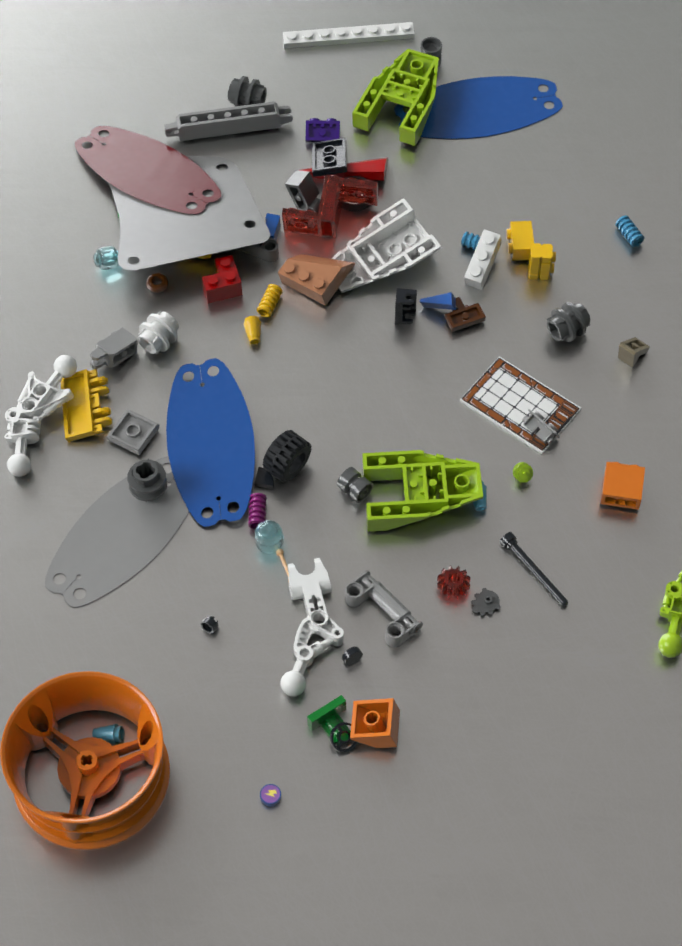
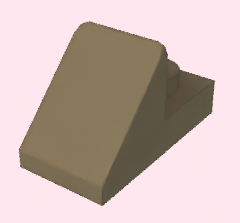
M636 337L620 343L618 358L630 367H634L639 356L647 353L650 346Z

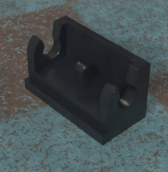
M397 288L395 325H398V323H413V319H406L405 316H416L417 290Z

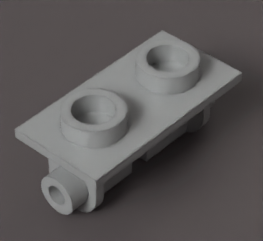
M528 409L530 416L526 415L522 419L524 426L533 433L539 428L540 430L536 435L545 444H552L555 440L554 436L560 438L557 434L558 429L552 423L546 424L543 421L544 417L538 411L532 412Z

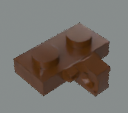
M457 297L456 310L446 313L445 319L451 331L454 332L483 322L486 316L479 303L470 306L464 305L461 298Z

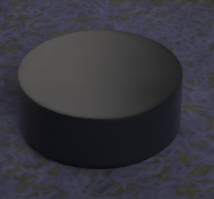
M351 647L344 652L342 660L347 666H351L362 658L363 653L359 647Z

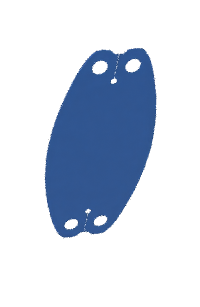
M493 76L455 81L436 86L435 100L420 137L463 139L506 133L546 119L557 113L563 105L561 100L555 95L557 91L556 84L545 79ZM544 84L549 89L547 92H540L538 87ZM551 101L554 103V108L546 109L544 103ZM397 104L394 107V111L401 119L400 127L407 113L402 110L404 105Z
M209 359L201 365L193 363L182 365L173 381L166 425L167 450L176 485L189 512L201 526L209 527L215 525L221 518L229 522L240 520L248 507L255 469L254 432L245 399L233 375L219 359ZM210 367H218L219 373L216 376L208 375ZM192 372L194 374L193 380L190 382L184 381V373ZM218 496L221 497V499H220L219 501L216 500V497H218ZM237 502L239 504L238 511L234 513L229 512L227 509L228 504ZM206 507L213 509V515L210 518H204L201 515L202 510Z

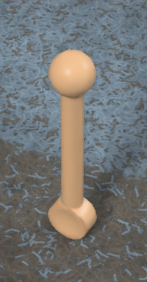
M279 548L276 550V554L280 556L289 577L288 565L283 556L284 551Z

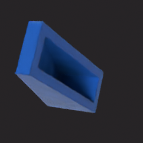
M452 292L420 299V303L424 308L456 310V297Z

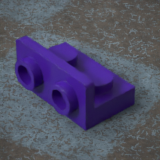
M311 118L306 120V142L340 139V121H337V119L328 118L326 121H322L318 118Z

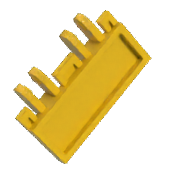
M97 369L78 371L73 376L61 380V389H70L74 395L73 399L62 404L65 439L68 442L102 433L103 427L112 424V418L106 417L111 414V408H101L100 396L109 393V388L103 386L108 384V378L105 376L98 377Z

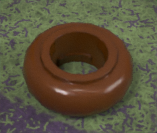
M160 273L152 274L146 281L147 288L154 293L163 292L168 287V279ZM156 281L162 282V283L159 284V285H154V284H153V283L156 282Z

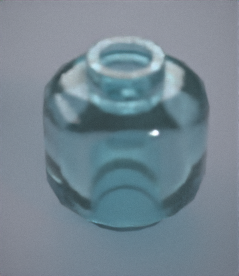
M114 246L100 247L93 255L96 267H99L101 270L114 269L119 265L118 251Z

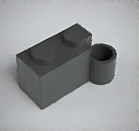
M296 170L285 183V186L297 210L306 211L309 216L317 217L324 208V203L317 198L319 194L318 188L310 172Z

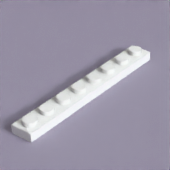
M413 22L283 32L284 49L414 39Z

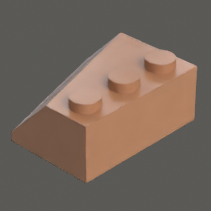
M300 254L288 258L278 271V275L282 284L326 306L355 263Z

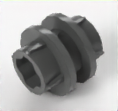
M242 76L240 79L234 78L228 90V101H231L230 103L234 104L235 107L265 103L267 89L264 85L260 84L259 79H253L249 83V79L246 76Z
M566 302L561 308H555L551 312V317L547 319V328L555 340L571 342L576 336H582L586 333V327L590 326V315L582 304Z
M149 459L139 461L130 468L127 474L129 490L138 500L146 502L156 500L167 489L166 472L157 461Z

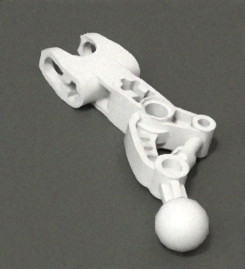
M320 558L314 559L315 570L309 575L298 573L293 563L288 564L292 601L303 599L307 617L302 620L295 636L294 655L296 663L293 670L285 673L280 682L281 689L288 696L296 697L305 690L306 680L303 675L306 668L313 663V658L324 653V649L330 645L338 647L344 642L343 629L328 616L323 594H328L332 591L328 572ZM316 621H322L323 623L318 624V623H315V622H316ZM312 634H317L325 639L322 642L317 641L310 646L307 645Z

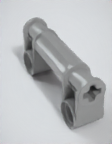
M366 570L346 586L345 603L350 607H358L371 597L394 620L386 629L385 641L387 645L393 648L399 647L410 637L418 633L423 623L417 621L411 615V611Z

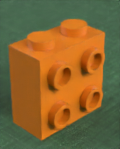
M606 462L600 504L639 510L642 500L645 467L620 464L619 462Z

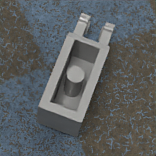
M123 327L112 332L110 336L100 340L96 344V349L90 354L92 359L90 361L91 368L98 369L104 365L115 367L137 352V338Z

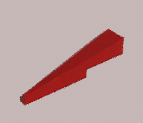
M388 157L347 163V172L313 177L312 168L300 169L299 171H308L312 178L340 181L348 176H361L366 179L384 181Z

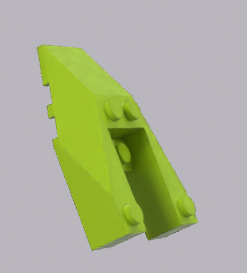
M411 49L404 51L394 60L391 66H386L379 76L372 78L352 112L353 127L369 131L386 100L410 107L399 127V141L415 146L422 135L435 100L439 58Z
M422 450L362 453L363 477L369 481L403 479L405 501L366 503L368 531L390 530L483 499L480 463L456 458V460L449 459L440 454L431 455L424 453Z

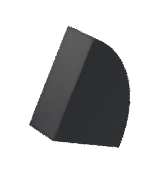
M258 467L254 485L273 489V477L264 468Z

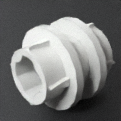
M160 311L158 314H151L147 317V322H143L139 326L140 333L137 340L141 347L151 354H157L159 351L165 352L169 349V343H174L177 340L179 325L166 312Z

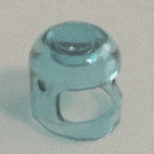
M265 520L257 525L255 529V544L261 552L267 554L274 553L282 547L284 535L282 528L277 522Z

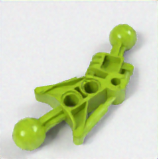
M682 571L679 573V578L676 581H671L666 585L662 603L663 607L660 608L659 613L660 616L668 618V622H670L668 633L662 635L658 642L659 651L668 658H675L682 653V638L680 637L682 628Z

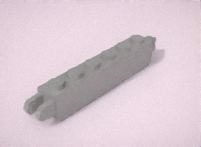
M273 101L179 114L176 117V122L166 124L164 127L166 137L176 136L179 137L180 141L280 128V124L292 122L293 116L290 114L292 111L290 106H278Z

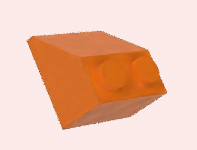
M394 698L353 701L350 739L375 748L397 747L400 709Z

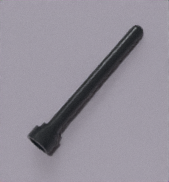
M512 532L506 533L500 539L503 547L511 549L562 606H567L568 600L517 545L516 536Z

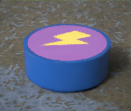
M274 784L265 785L260 791L261 802L268 807L276 806L281 800L279 787Z

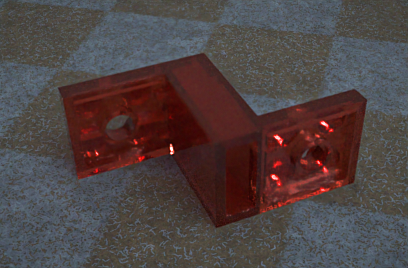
M325 175L318 212L283 208L282 220L284 231L336 238L342 202L365 203L366 205L377 206L378 182L357 180L352 177L342 178L336 175Z

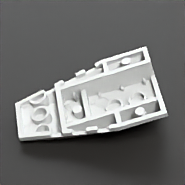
M404 198L370 220V224L366 228L363 227L359 231V235L354 240H350L346 244L347 246L332 258L355 263L339 286V289L344 293L411 268L442 248L432 234L429 235L418 222L413 209Z

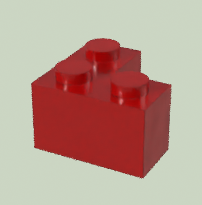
M233 256L215 259L216 274L202 277L207 303L210 304L242 296V282Z

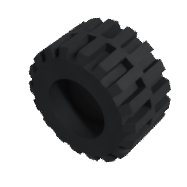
M287 430L280 434L269 446L263 459V468L281 482L290 481L307 463L312 446L293 430Z

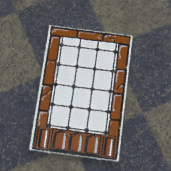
M500 356L460 399L461 403L540 454H543L550 445L548 443L545 444L536 435L540 430L539 428L533 433L523 425L522 419L526 415L530 416L528 409L532 412L538 411L544 417L543 421L546 424L552 423L558 429V435L581 410V407Z

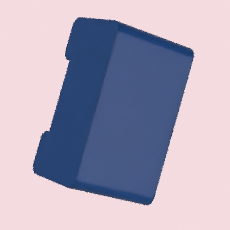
M267 213L265 220L270 232V238L277 240L281 227L280 215Z

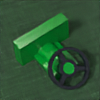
M342 695L308 715L307 724L312 731L321 726L336 750L348 752L355 748L358 742L354 741L353 745L347 749H340L343 743H347L350 740L351 733L347 726H351V724L344 722L339 716L340 713L346 710V700Z

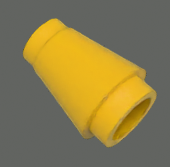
M257 316L246 317L243 325L250 344L260 343L261 321Z

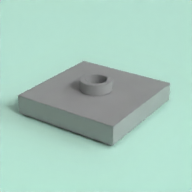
M127 409L107 435V440L140 455L160 427L158 423Z

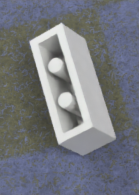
M483 230L464 276L466 285L480 290L483 289L502 243L500 234Z

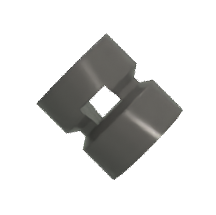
M435 37L423 39L420 47L421 53L438 57L439 67L442 59V42Z
M349 467L339 477L337 486L345 493H349V496L354 501L360 503L372 491L373 483L367 478L362 477L361 473L355 468Z

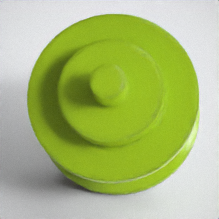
M519 462L513 468V476L519 482H528L533 477V469L529 464Z

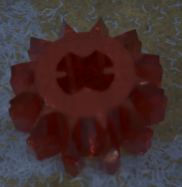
M450 565L448 570L443 568L441 574L438 575L437 588L441 589L442 595L448 594V599L452 596L458 599L459 595L465 596L466 591H469L471 578L467 575L466 569L460 571L459 566L453 569Z

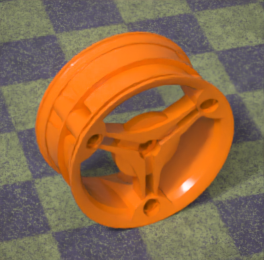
M83 671L68 673L48 680L32 690L16 706L7 721L2 735L0 749L1 766L7 784L14 794L20 813L36 833L62 847L94 850L125 841L151 821L166 796L170 778V763L163 741L159 716L144 693L120 677L102 672ZM82 711H108L121 715L137 725L138 739L113 746L109 742L96 737H87L74 741L58 731L57 721ZM53 739H57L67 748L63 751L52 742ZM47 747L59 759L57 767L58 778L63 788L71 795L69 813L43 811L29 798L25 784V768L30 751ZM142 760L153 766L145 784L130 800L108 813L89 817L95 799L106 795L115 787L122 770ZM80 799H83L84 805L81 815H77L76 813Z

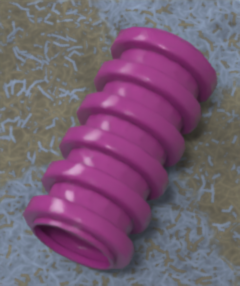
M253 493L250 495L248 526L255 530L263 529L266 525L267 497L265 494Z

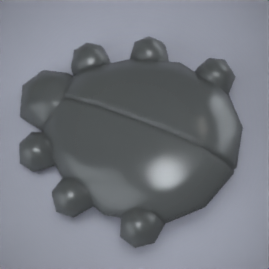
M483 588L480 594L476 593L474 595L476 600L471 601V604L474 605L472 611L474 613L480 612L481 616H484L485 612L491 615L493 610L501 608L498 595L486 588Z

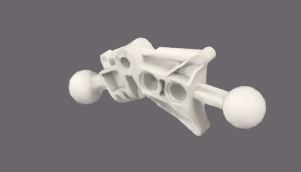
M61 355L55 360V372L46 383L39 381L33 371L29 372L28 381L18 399L17 407L9 408L5 413V418L8 422V433L5 434L4 438L8 443H16L15 454L8 459L7 468L10 474L15 477H22L30 472L31 461L26 456L27 444H34L39 441L41 420L46 416L48 417L62 404L74 397L70 389L56 388L63 378L73 376L77 370V362L70 355Z

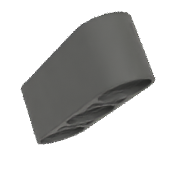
M269 238L264 243L237 248V250L267 262H275L279 258L278 242L272 238Z

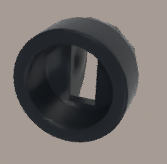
M207 616L200 623L202 629L209 634L214 633L218 627V620L215 621L214 616Z

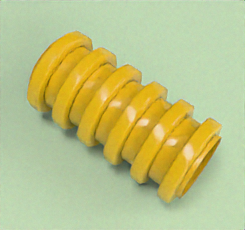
M276 284L268 285L257 307V312L261 316L271 317L282 295L281 287Z

